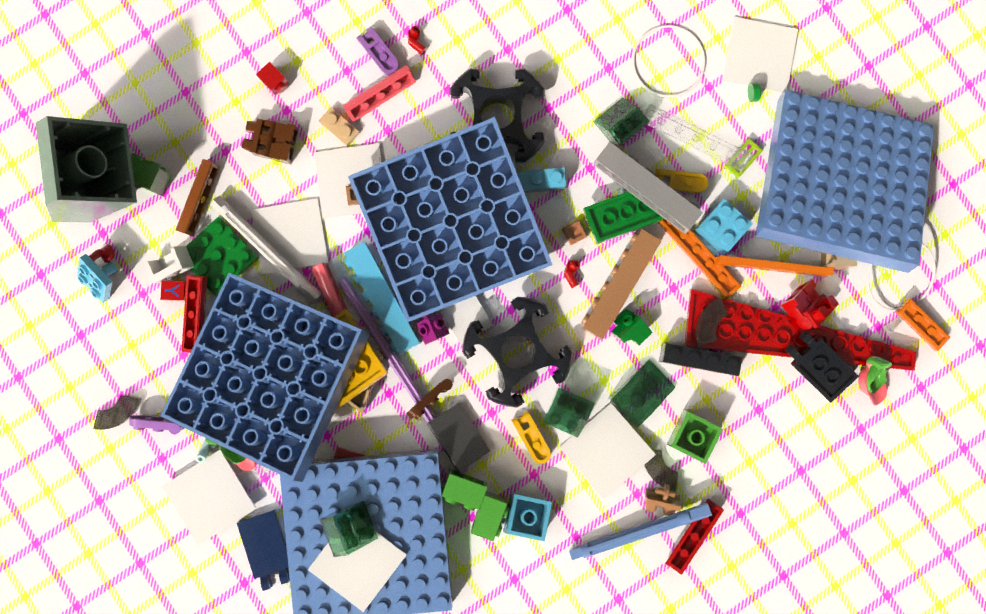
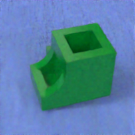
M627 308L614 320L616 327L611 331L623 343L631 340L638 346L653 333L639 316Z

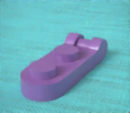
M369 27L365 34H360L356 37L359 44L365 49L382 73L389 76L399 69L396 57L372 27ZM372 38L374 41L368 44L367 41Z
M132 415L129 417V425L134 430H144L145 428L152 429L154 432L169 430L171 434L176 435L185 429L160 416Z

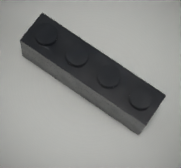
M662 343L659 362L739 376L743 357Z

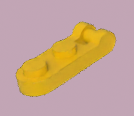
M656 169L655 176L659 179L670 177L668 184L673 190L699 194L708 187V179L703 174Z
M528 410L519 418L511 419L533 460L538 464L548 462L551 457L550 449ZM528 422L530 427L523 430L521 425Z

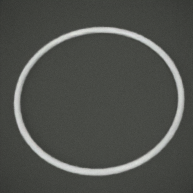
M661 25L650 29L637 41L632 54V67L639 83L649 92L661 97H677L691 91L699 83L705 70V53L701 43L690 31L676 25ZM675 28L689 34L700 47L703 58L700 76L689 89L681 93L661 94L648 88L637 74L635 68L637 47L645 36L657 29Z
M922 243V246L927 250L932 260L933 274L928 289L923 294V296L915 302L916 304L920 303L929 293L934 283L936 275V263L931 250L924 243ZM870 264L866 276V286L870 298L880 308L895 312L897 309L884 307L873 297L869 285L870 271L873 266Z

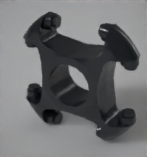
M525 68L515 69V79H518V82H523L519 86L502 89L476 86L472 82H477V79H480V69H468L450 87L451 98L459 99L460 96H463V93L470 96L474 109L472 126L483 122L481 114L490 104L500 103L509 107L514 119L505 128H500V132L505 143L522 147V149H518V152H515V162L525 163L541 149L545 143V135L543 132H536L535 135H532V139L526 137L522 124L521 107L524 97L529 93H532L535 99H544V86L537 77Z
M520 296L510 301L514 310H524V315L514 326L499 335L481 338L477 334L482 332L483 326L479 319L474 320L469 324L462 344V353L467 359L476 355L475 351L477 350L474 345L483 346L492 356L501 373L503 389L499 391L498 388L493 386L485 391L488 400L496 404L518 408L525 402L521 394L517 395L515 393L511 395V389L523 377L540 368L554 366L557 370L553 372L552 378L556 384H560L566 380L573 358V352L568 345L559 349V359L553 358L547 352L535 332L532 314L535 312L537 317L541 316L542 318L550 313L549 309L541 301ZM513 335H521L527 338L533 348V357L530 363L519 369L507 366L501 356V348L504 341Z

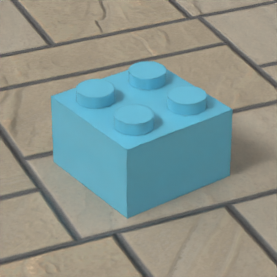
M722 199L694 231L720 254L724 255L731 250L753 223L728 201Z
M510 493L509 511L505 519L503 532L545 542L552 502Z

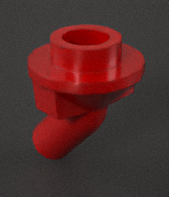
M106 244L103 248L95 250L89 257L93 261L101 257L104 263H109L114 258L115 251L110 244Z

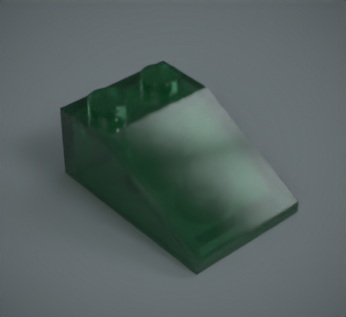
M648 359L608 400L634 427L638 428L675 389V386Z

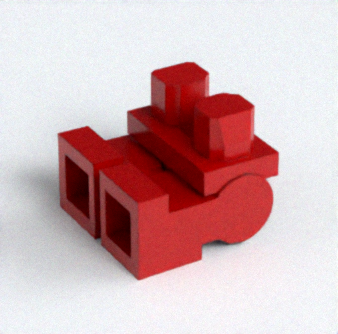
M813 279L799 285L781 304L790 317H794L798 326L804 330L819 327L839 305L833 295L828 297L824 293L819 295L815 289L817 284Z

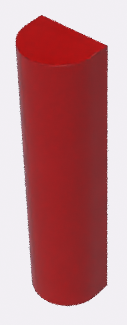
M186 276L182 352L191 353L204 325L208 276Z
M708 498L705 503H708L712 516L692 522L665 562L666 565L681 575L724 511L723 508Z

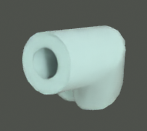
M204 440L196 456V461L204 463L211 448L217 447L218 444L210 445Z

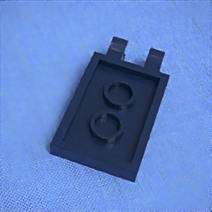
M275 509L237 522L254 579L260 577L262 591L273 587L269 574L276 571L279 572L281 585L288 583L290 577L287 546Z

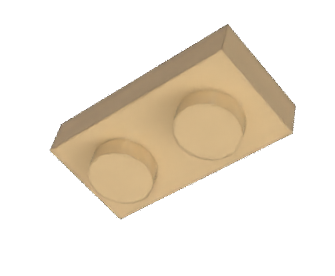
M332 107L318 120L321 125L347 147L360 134L355 127Z

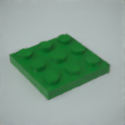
M219 216L186 246L194 265L190 270L194 275L208 276L207 288L215 297L218 296L228 273L239 277L259 259Z

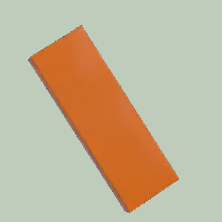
M907 298L895 311L934 351H939L950 339V336L911 298Z

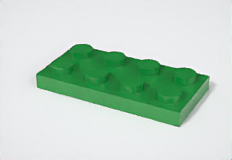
M625 192L583 208L596 244L665 220L630 192Z

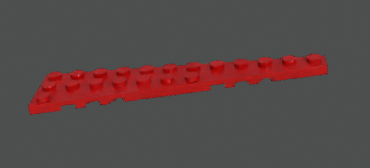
M693 289L689 291L684 346L792 358L784 349L790 344L801 354L808 347L799 337L805 331L814 340L819 336L847 364L866 366L867 358L876 356L892 362V365L889 367L890 369L915 371L916 351L885 344L822 325L815 329L812 327L809 330H804L798 326L794 317L759 309L751 305L734 302L733 300L716 297L715 295Z

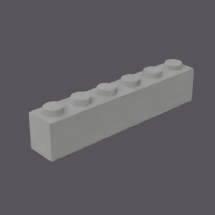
M609 142L593 164L684 234L692 228L703 213L696 203L689 202L685 199L683 193L673 190L669 187L667 181L657 178L653 175L654 173L651 169L641 166L635 157L625 154L623 149L617 144Z

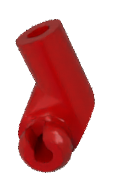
M412 26L408 31V44L420 55H423L427 47L420 42V28Z
M575 259L570 260L564 270V277L571 289L580 284L575 277L580 263Z

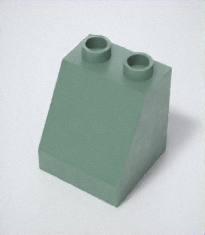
M46 116L36 122L45 204L52 222L91 223L137 203L127 124Z

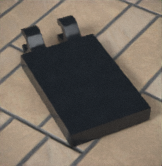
M803 331L799 337L808 347L801 354L790 344L784 350L794 359L790 364L832 403L859 375L819 336L814 340L808 333Z

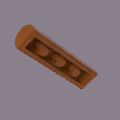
M202 159L176 226V231L194 236L220 168L214 162Z

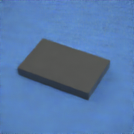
M457 403L427 423L458 473L490 452V449L460 403Z

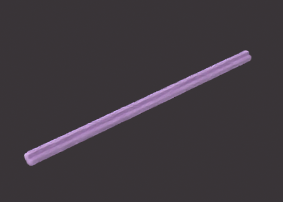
M342 278L338 282L339 286L414 403H418L423 398L421 392L396 353L392 350L389 342L348 278ZM427 405L423 409L425 411L423 417L428 423L435 419L436 416L429 405ZM467 467L466 469H464L463 471H461V472H459V473H460V474H463V473H465L466 471H468L469 468Z

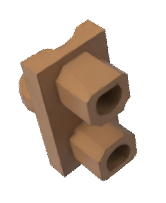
M664 484L663 488L656 487L655 490L646 488L645 506L647 511L655 512L657 506L663 507V513L668 516L681 510L680 495H676L675 491H671L669 484Z

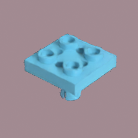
M85 254L79 257L77 279L82 285H86L90 289V293L94 298L104 303L109 299L112 281L109 276L117 273L118 269L113 262H109L99 268Z

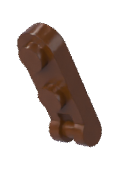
M444 379L406 413L410 419L415 418L416 420L425 413L423 409L427 405L430 407L439 400L437 396L440 393H445L452 388V381Z

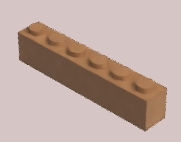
M643 229L633 234L630 239L632 244L629 249L625 248L620 256L622 261L619 266L615 264L610 272L613 275L609 282L607 280L604 282L600 289L603 293L600 298L596 297L591 304L593 308L591 313H586L581 321L583 324L581 329L600 340L604 339L661 243L660 239Z

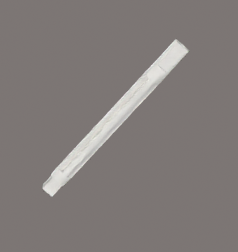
M221 196L213 199L211 205L313 304L320 299L322 293L236 212L231 205Z

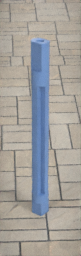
M704 503L579 545V548L570 550L569 553L572 560L581 557L587 558L710 517L712 513L708 503Z

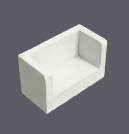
M174 246L171 248L172 252L159 260L147 261L145 263L153 283L169 281L194 267L186 246Z

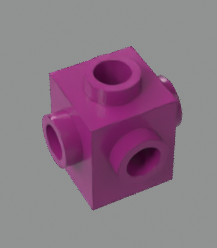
M430 313L423 316L422 321L416 323L425 345L450 334L441 313L436 315Z

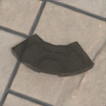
M721 297L711 301L702 310L697 319L695 338L698 347L717 340V325L722 318L728 315Z
M120 395L118 402L113 407L106 410H97L93 429H111L125 423L130 416L136 413L142 398Z
M651 448L656 455L644 465L647 473L660 486L663 487L664 484H669L670 490L676 491L678 472L670 469L665 464L662 458V450Z

